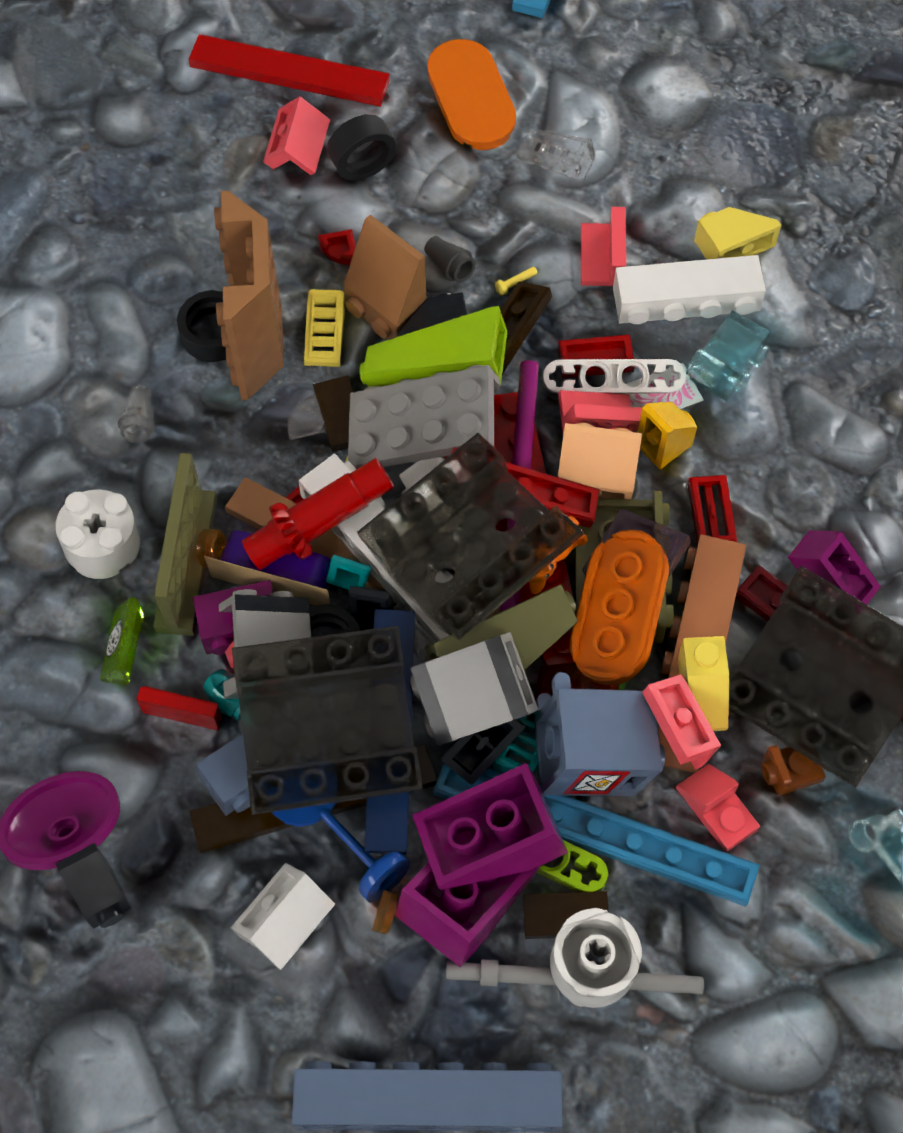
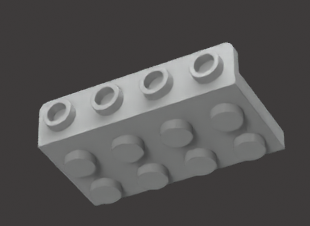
M473 365L466 370L451 373L439 372L435 373L432 377L417 380L405 379L397 384L383 387L370 386L363 391L350 393L348 461L358 469L374 458H377L384 468L448 456L453 447L469 452L494 447V390L500 388L499 377L489 365Z

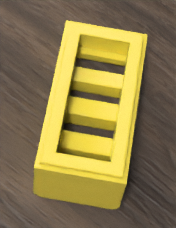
M315 289L308 291L304 366L341 367L345 318V297L343 291ZM316 319L335 320V322H316ZM315 334H334V337L315 336ZM314 347H334L333 351H313Z

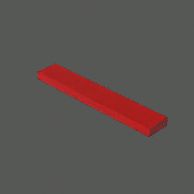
M200 34L188 58L189 65L192 68L379 107L382 105L390 83V73Z

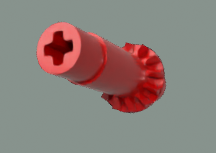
M374 458L350 474H344L289 509L281 502L270 506L269 510L273 519L268 521L266 526L243 539V547L259 570L293 552L298 558L304 560L312 554L311 541L369 506V503L395 487L382 464L377 458Z

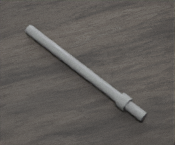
M481 959V964L464 963L460 968L454 962H447L446 979L480 981V986L497 987V982L556 986L551 969L547 967L498 965V960ZM637 973L629 990L703 994L704 978L702 976Z

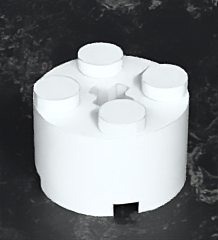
M98 489L73 492L66 498L65 504L60 509L56 519V534L67 561L78 573L93 579L110 578L119 574L120 569L135 560L140 548V536L132 509L123 495Z
M599 908L577 912L566 920L555 938L550 957V969L553 980L561 993L576 1006L598 1008L611 1005L628 992L638 973L642 957L641 943L633 926L622 917L619 918L614 914L608 913L607 910ZM593 951L595 957L603 956L602 964L597 965L595 961H588L589 952Z

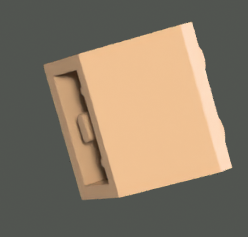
M565 423L558 477L599 489L598 499L632 500L642 433H635L625 428H598L588 423Z

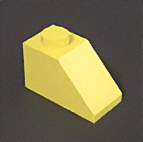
M727 207L718 212H709L698 220L694 242L706 260L752 256L776 246L781 224L777 219Z
M724 636L683 638L678 653L679 673L683 675L712 730L726 731L728 730L729 669Z

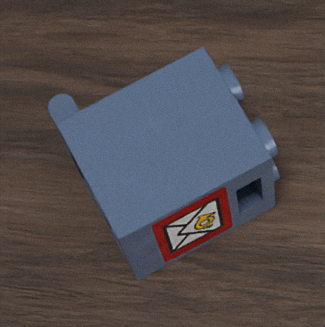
M559 672L552 679L553 695L550 696L547 693H542L535 702L538 710H536L534 723L539 760L540 787L544 795L635 796L663 771L665 749L663 745L659 744V724L642 694L643 691L571 689L569 676L566 673Z

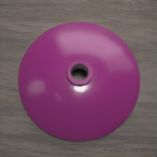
M85 771L62 773L36 783L21 793L0 819V850L9 862L20 868L51 870L57 869L56 863L94 843L99 847L115 827L120 814V799L115 787L105 777Z

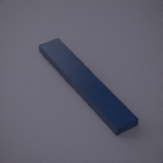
M375 609L364 853L387 854L389 852H400L404 855L407 854L412 714L410 678L413 676L410 667H413L415 611Z

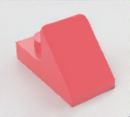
M707 764L676 785V789L723 851L727 853L757 832L760 825L735 794L739 786L738 782L714 766Z

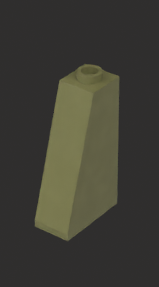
M559 585L424 648L429 659L433 660L511 632L525 670L578 622L575 616L577 611L576 604L568 591H564L562 585Z

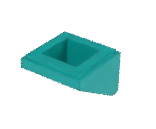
M333 555L326 582L348 590L350 586L365 588L370 576L371 566Z

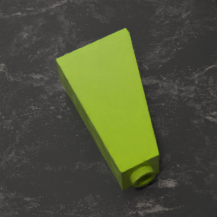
M499 306L489 307L368 346L365 361L360 364L362 383L367 384L368 387H383L397 384L405 379L417 380L432 377L435 373L439 372L451 373L466 370L473 365H489L499 377L501 386L507 329Z

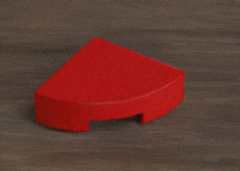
M352 229L317 235L319 246L329 259L339 264L350 265L356 248Z

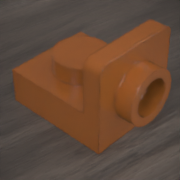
M811 740L780 750L777 745L768 747L763 757V762H761L764 779L768 785L774 786L777 796L822 783L826 778Z

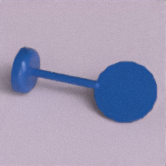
M318 760L308 767L302 764L290 772L292 774L290 779L276 789H271L270 787L265 789L266 802L274 816L285 824L297 827L314 825L323 819L369 867L359 885L360 894L369 903L383 898L406 875L411 861L403 853L389 852L376 861L370 853H364L365 848L330 813L338 797V784L331 768L322 761Z

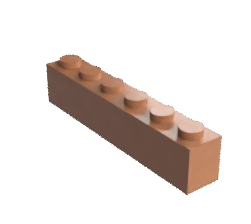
M700 534L697 548L689 546L684 569L691 570L689 582L681 581L676 602L683 605L681 617L673 616V627L670 628L669 638L676 640L673 652H665L661 674L668 675L667 679L680 675L678 653L683 638L724 636L726 645L746 544ZM659 726V744L663 745L665 749L664 766L691 773L697 772L698 769L694 768L691 761L680 765Z

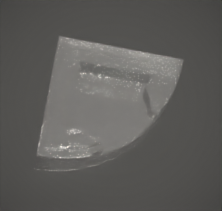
M315 394L301 400L290 413L288 419L290 440L326 431Z

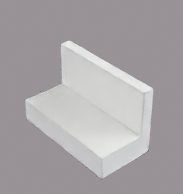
M285 863L232 925L231 929L240 938L255 946L281 970L333 908L335 903L306 873Z

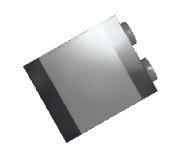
M244 589L234 591L233 596L219 604V612H231L233 614L236 676L223 682L224 699L295 700L314 687L308 598L293 597V593L289 591L273 592L269 596L257 595L256 590Z
M511 632L410 667L413 674L410 678L412 690L415 696L422 700L426 711L424 716L426 729L432 738L435 737L438 746L527 716L538 710Z

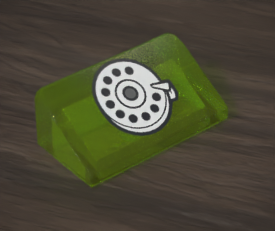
M135 597L127 599L114 612L100 674L101 682L128 685L130 682L144 617L139 601Z

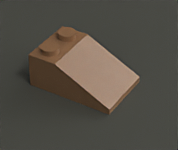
M369 215L364 220L344 282L345 306L348 311L356 318L362 317L371 324L375 333L381 338L393 339L398 337L400 330L426 300L425 256L372 215Z

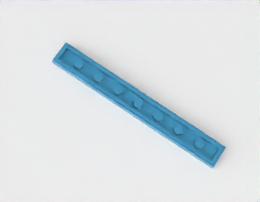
M444 763L433 794L448 799L503 773L488 768L471 786ZM544 795L563 840L745 907L748 905L760 867L759 864L568 796Z

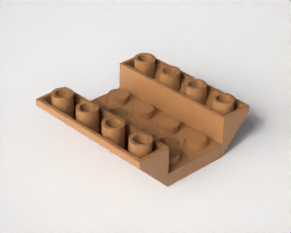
M221 191V207H214L216 230H219L221 252H224L225 273L228 274L229 286L223 287V302L216 303L218 326H221L222 345L226 347L227 366L230 367L232 386L239 387L241 400H249L284 367L282 304L268 220L231 192Z

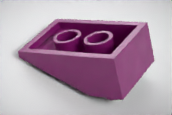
M527 763L412 815L440 890L530 871L568 853L542 789Z
M428 862L402 889L395 916L461 968L487 939L541 866L530 871L440 890Z

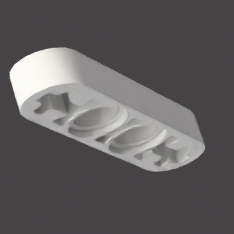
M562 359L549 363L543 370L541 378L546 390L554 394H558L560 390L615 394H668L677 391L683 386L686 380V371L680 362L672 359ZM574 366H580L578 374L580 388H574L575 380L563 381L562 387H556V382L549 380V374L554 373L556 367H561L563 374H574ZM596 366L604 371L606 378L602 386L592 387L586 382L585 374L588 368ZM633 366L640 370L642 380L638 386L629 387L623 382L622 372L626 367ZM647 366H653L651 374L663 373L666 370V366H668L671 373L677 374L678 378L671 382V387L666 386V381L663 379H654L651 381L653 387L649 388L647 385L650 375Z

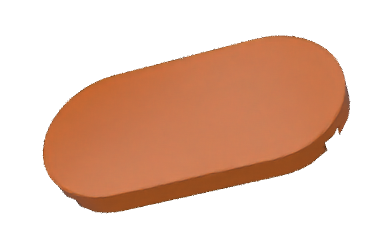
M467 39L450 40L436 47L428 59V79L454 139L464 145V142L472 145V149L490 150L505 144L516 126V110L491 53L483 45Z
M619 531L611 535L613 538L608 539L605 543L602 541L590 557L576 613L578 622L573 626L570 638V653L582 674L598 684L617 685L629 681L644 668L650 657L669 575V561L662 546L651 535L643 531Z

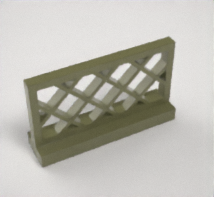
M188 453L179 454L154 594L157 608L153 628L156 633L194 636L197 617L193 597L201 595L206 568L204 556H208L217 496L215 491L202 490L192 454Z

